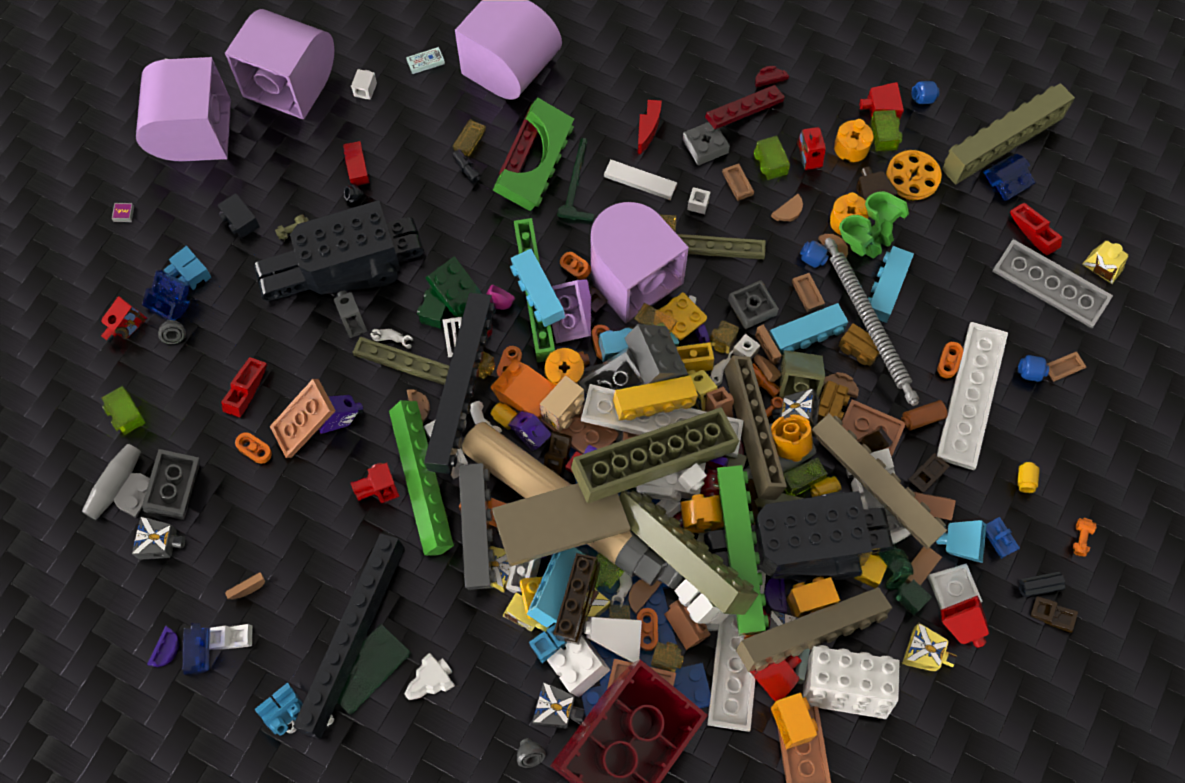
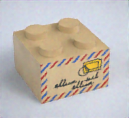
M565 375L540 403L541 418L558 432H561L563 428L567 429L572 423V418L576 414L579 415L584 409V389Z

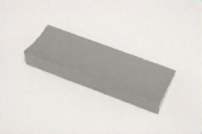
M1014 239L992 271L1090 328L1094 327L1113 297L1110 293Z

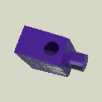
M350 395L329 396L336 411L319 428V431L322 434L350 425L356 415L363 413L362 404L355 403Z
M521 411L508 424L531 451L538 449L551 436V432L532 413Z

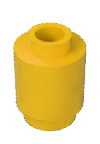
M501 402L497 403L491 411L493 419L507 430L511 429L508 424L519 414L507 404H502Z
M1025 462L1019 466L1017 485L1021 492H1035L1039 482V467L1035 463Z
M835 476L831 478L826 477L813 484L810 493L812 497L839 492L841 491V485Z

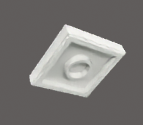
M967 563L927 576L941 610L977 595L980 602H983Z

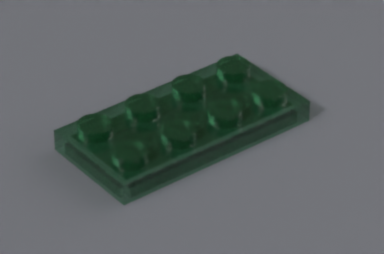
M382 624L363 642L337 701L350 715L411 654Z

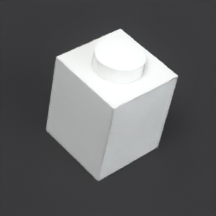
M357 70L351 85L355 97L371 100L377 84L375 74L369 70Z

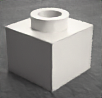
M693 187L687 210L705 214L710 199V191Z
M745 334L734 346L733 354L735 356L751 357L752 360L759 352L760 344Z
M695 463L680 476L678 481L689 493L693 489L695 491L700 489L705 484L703 481L707 475Z

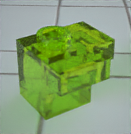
M598 553L596 558L598 559L597 562H600L601 567L595 589L597 590L603 585L611 589L623 575L624 571Z

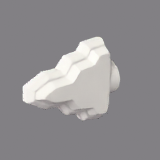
M429 653L422 659V665L416 670V678L409 683L404 694L409 700L421 698L427 693L436 694L441 690L446 692L455 686L448 676L452 673V670L443 658L437 661Z

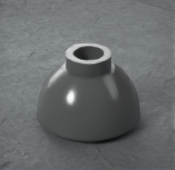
M169 319L161 324L158 330L159 339L166 344H177L186 336L183 325L174 319Z
M526 738L520 742L517 752V763L520 767H534L540 764L546 757L544 748L539 743L533 742L531 738Z

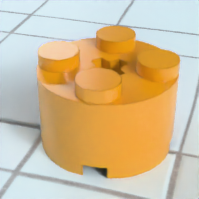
M862 119L843 123L839 127L835 139L834 150L841 159L844 160L845 158L850 160V162L863 160L867 156L874 138L871 128Z
M853 192L839 197L835 201L830 215L832 229L841 235L840 223L851 215H861L868 219L869 216L865 206L866 201Z
M569 348L557 349L546 360L544 368L545 377L551 383L557 385L566 375L577 384L583 375L584 363L576 351ZM562 365H566V368H569L566 373L559 369Z
M793 414L789 418L782 416L772 424L771 432L778 456L798 462L810 453L813 448L812 428L807 418Z
M697 494L692 496V500L680 503L684 529L692 533H704V529L711 528V531H714L724 526L719 495L704 498L703 494Z

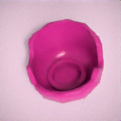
M491 285L486 295H492L493 302L496 303V309L499 310L510 308L515 299L513 295L495 285Z

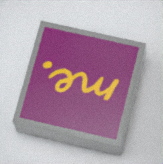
M114 203L112 220L114 222H132L133 203Z

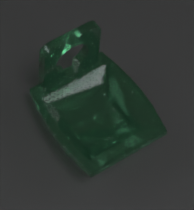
M893 544V550L878 554L894 573L886 582V588L898 589L910 575L914 574V570L906 553ZM900 576H902L898 582L893 583L897 578H900Z

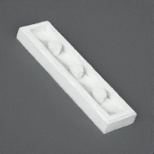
M610 160L604 173L605 178L671 200L677 187V182L614 160Z

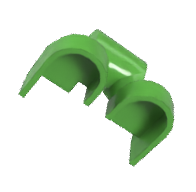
M884 191L873 193L866 199L865 206L868 216L875 220V224L872 227L870 220L861 215L848 216L840 223L839 229L842 239L850 244L853 252L860 256L866 254L874 259L877 255L882 254L881 244L890 246L894 241L892 234L893 222L900 216L905 218L909 215L907 202Z

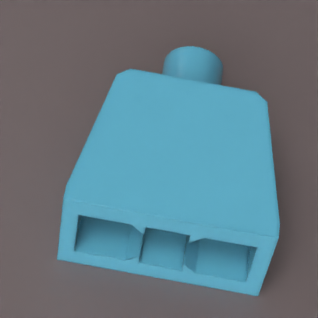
M980 520L949 523L948 533H944L936 543L946 545V552L950 555L983 563L986 524Z

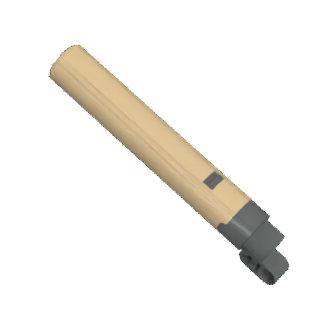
M486 422L476 424L463 440L462 452L478 464L483 463L491 474L524 498L571 485ZM632 530L587 544L629 576L634 577L636 575L650 586L660 580L670 588L677 589L684 580L681 574Z

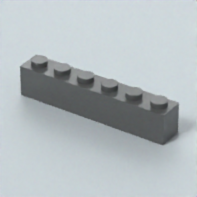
M483 463L459 465L465 588L468 590L493 588V582H496L495 570H492L491 562L495 561L494 549H491L490 541H493V530L489 529V521H492V510L488 509V501H491V491L487 489V481H490V472Z

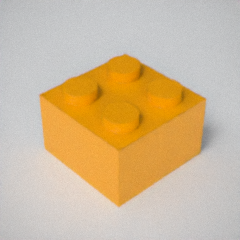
M824 576L813 579V583L805 585L802 582L794 585L786 598L792 616L800 618L839 603L840 599L832 578L825 579Z
M801 693L777 700L771 707L786 750L810 742L817 736V723L814 718L811 719L808 712L810 710L809 703L806 697H802Z

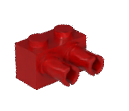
M387 463L373 465L372 468L367 469L369 472L368 477L351 482L358 501L372 495L378 496L380 503L400 497Z

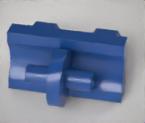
M998 517L986 524V537L1002 559L1017 551L1020 547L1012 537V531L1007 529L1001 518Z

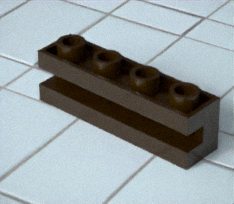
M576 553L553 633L560 641L577 645L580 643L601 567L596 557Z

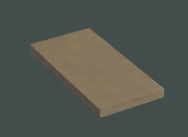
M578 483L492 508L510 567L630 531V525L618 493L587 504Z

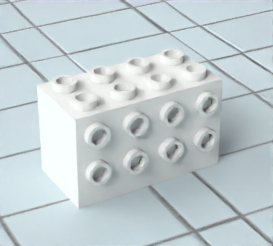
M824 645L813 646L808 657L802 696L803 698L806 697L809 705H811L810 707L815 706L822 709L887 719L898 702L899 660L893 659L890 656H872L867 652L853 653L847 649L835 650L829 649V647Z

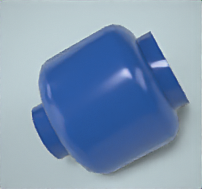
M919 81L912 88L911 95L918 104H932L939 96V88L933 81Z
M815 240L807 241L800 251L801 259L813 268L818 267L820 264L823 266L829 258L826 255L828 250Z
M1027 355L1024 359L1020 360L1018 373H1021V377L1024 379L1039 382L1044 376L1047 377L1049 365H1047L1045 358Z

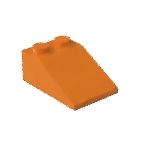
M514 360L490 388L499 401L520 412L532 413L540 419V403L556 385L528 365Z

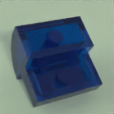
M1013 154L984 171L991 186L997 187L1004 201L1036 183L1028 170V167L1031 166L1030 163L1019 154Z
M156 270L152 288H146L142 306L168 320H176L185 313L190 304V301L186 299L190 285L162 270Z
M191 623V628L184 629V675L198 674L209 670L210 628H201L200 623Z

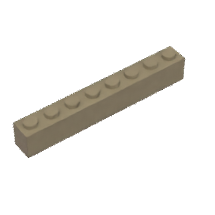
M733 355L724 371L730 394L734 399L733 405L737 419L744 420L741 435L758 499L777 500L787 486L751 357Z
M828 414L812 429V435L926 549L931 547L947 531L944 528L946 526L945 523L938 517L934 518L929 513L931 511L929 507L923 502L919 503L914 498L916 496L914 492L908 487L905 489L900 484L901 480L894 473L890 474L885 469L886 465L879 458L875 459L871 455V450L865 444L861 445L856 440L857 436L851 430L847 431L837 416L832 417Z
M878 587L741 640L736 652L748 672L755 669L761 671L770 663L778 664L790 655L796 657L805 649L809 648L812 650L813 646L817 647L825 641L827 643L833 642L838 636H848L855 629H865L875 621L880 623L888 618L887 614L892 609V606Z

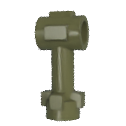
M299 215L294 219L296 223L285 228L282 225L275 230L279 240L287 239V235L292 233L296 225L309 221L308 218H305L304 215Z

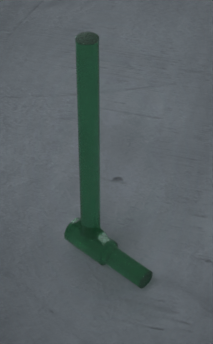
M585 138L580 139L566 205L558 208L557 217L594 221V214L578 212L572 207L587 144V139Z

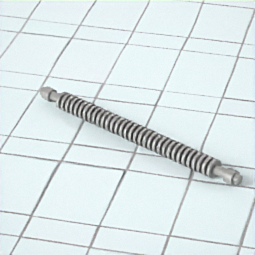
M827 238L824 245L832 255L830 261L859 316L863 320L895 384H897L899 389L903 388L906 394L905 398L912 406L917 405L919 397L910 386L912 380L877 314L873 310L844 253L838 252L835 240Z

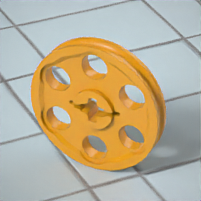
M907 150L895 155L886 171V176L896 189L898 195L909 200H921L931 196L937 190L942 176L940 166L936 160L930 155L917 150ZM915 157L918 162L912 163L909 158ZM899 163L903 168L896 169L894 164ZM925 166H932L934 170L931 172L927 171ZM918 169L916 175H915L914 177H912L911 181H909L910 178H911V175H912L913 173H915L916 170ZM894 179H901L903 181V184H896L894 182ZM925 181H932L934 186H927ZM915 187L919 192L912 193L909 188Z

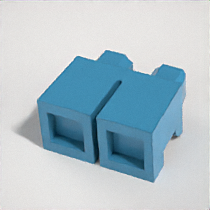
M187 246L169 259L171 264L164 269L171 280L180 274L181 277L175 280L174 283L181 292L188 287L194 290L196 284L202 280L206 282L212 278L206 267Z
M556 623L548 628L546 633L544 631L529 642L542 663L560 648L566 647L565 644L567 642L558 640L553 634Z
M288 683L272 695L280 707L269 697L255 708V711L275 735H283L287 731V725L291 721L296 720L303 705L299 695Z

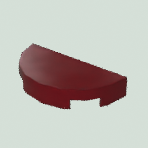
M767 66L762 68L757 74L755 85L760 87L788 80L789 75L785 70L782 71L776 68V66Z

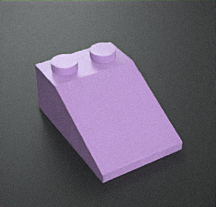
M576 280L551 286L565 313V318L552 324L556 344L591 336V296L588 281Z

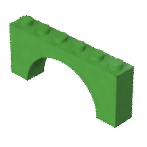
M540 98L534 101L525 118L537 129L542 140L543 155L539 166L525 173H515L504 169L493 188V191L529 211L535 206L538 207L541 203V193H544L549 185L547 182L548 177H552L555 171L553 166L561 158L560 150H563L568 141L566 137L571 134L574 128L572 126L574 118Z

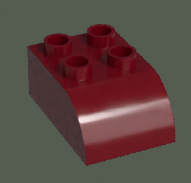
M639 659L623 671L605 691L550 766L570 783H660L708 714Z

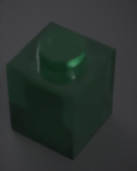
M914 579L909 584L904 582L898 589L900 593L896 597L913 615L932 598Z

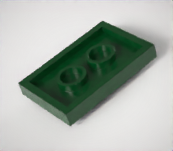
M455 256L426 277L428 283L455 318H463L469 293L482 294Z

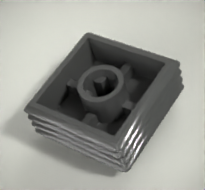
M709 122L683 132L682 140L697 165L729 153L730 145L719 128L714 129Z
M762 280L729 294L728 301L745 329L777 316L779 308Z

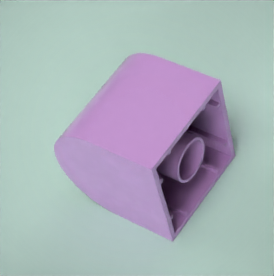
M482 0L455 29L461 73L505 99L518 98L562 46V38L555 23L540 7L529 0Z
M259 9L246 20L226 50L225 55L243 97L304 119L329 78L334 60V42L332 36L326 31L264 9Z
M212 57L159 60L144 68L141 77L136 140L139 146L146 152L172 161L227 159L231 99Z
M623 202L612 205L598 215L591 229L592 282L597 290L608 300L607 303L626 324L684 284L689 247L652 208L635 202Z

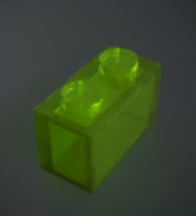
M895 110L874 111L871 126L876 151L897 150L899 143L902 142V133L899 132L900 121L899 117H896Z
M774 136L757 141L754 155L757 160L759 159L761 171L766 175L767 179L770 180L787 175L790 163L778 137Z
M123 386L101 398L105 404L102 408L108 416H112L113 420L111 423L116 431L121 430L126 435L146 423Z
M818 457L783 474L787 486L785 491L788 495L796 496L810 489L813 484L826 478L827 472Z

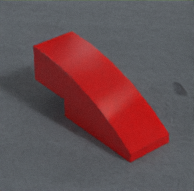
M648 100L647 115L640 114L638 154L644 152L657 131L662 104L660 100Z
M361 141L344 144L345 160L351 184L358 186L370 183Z
M1022 203L1010 211V215L1022 232L1046 256L1061 248L1062 236L1049 227L1050 221L1027 204Z
M251 357L248 358L230 383L231 389L221 401L223 412L239 418L242 416L260 384L267 363Z

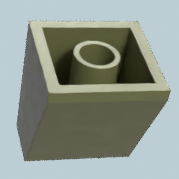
M784 350L780 370L779 397L784 398L791 394L814 389L819 398L825 380L823 356Z

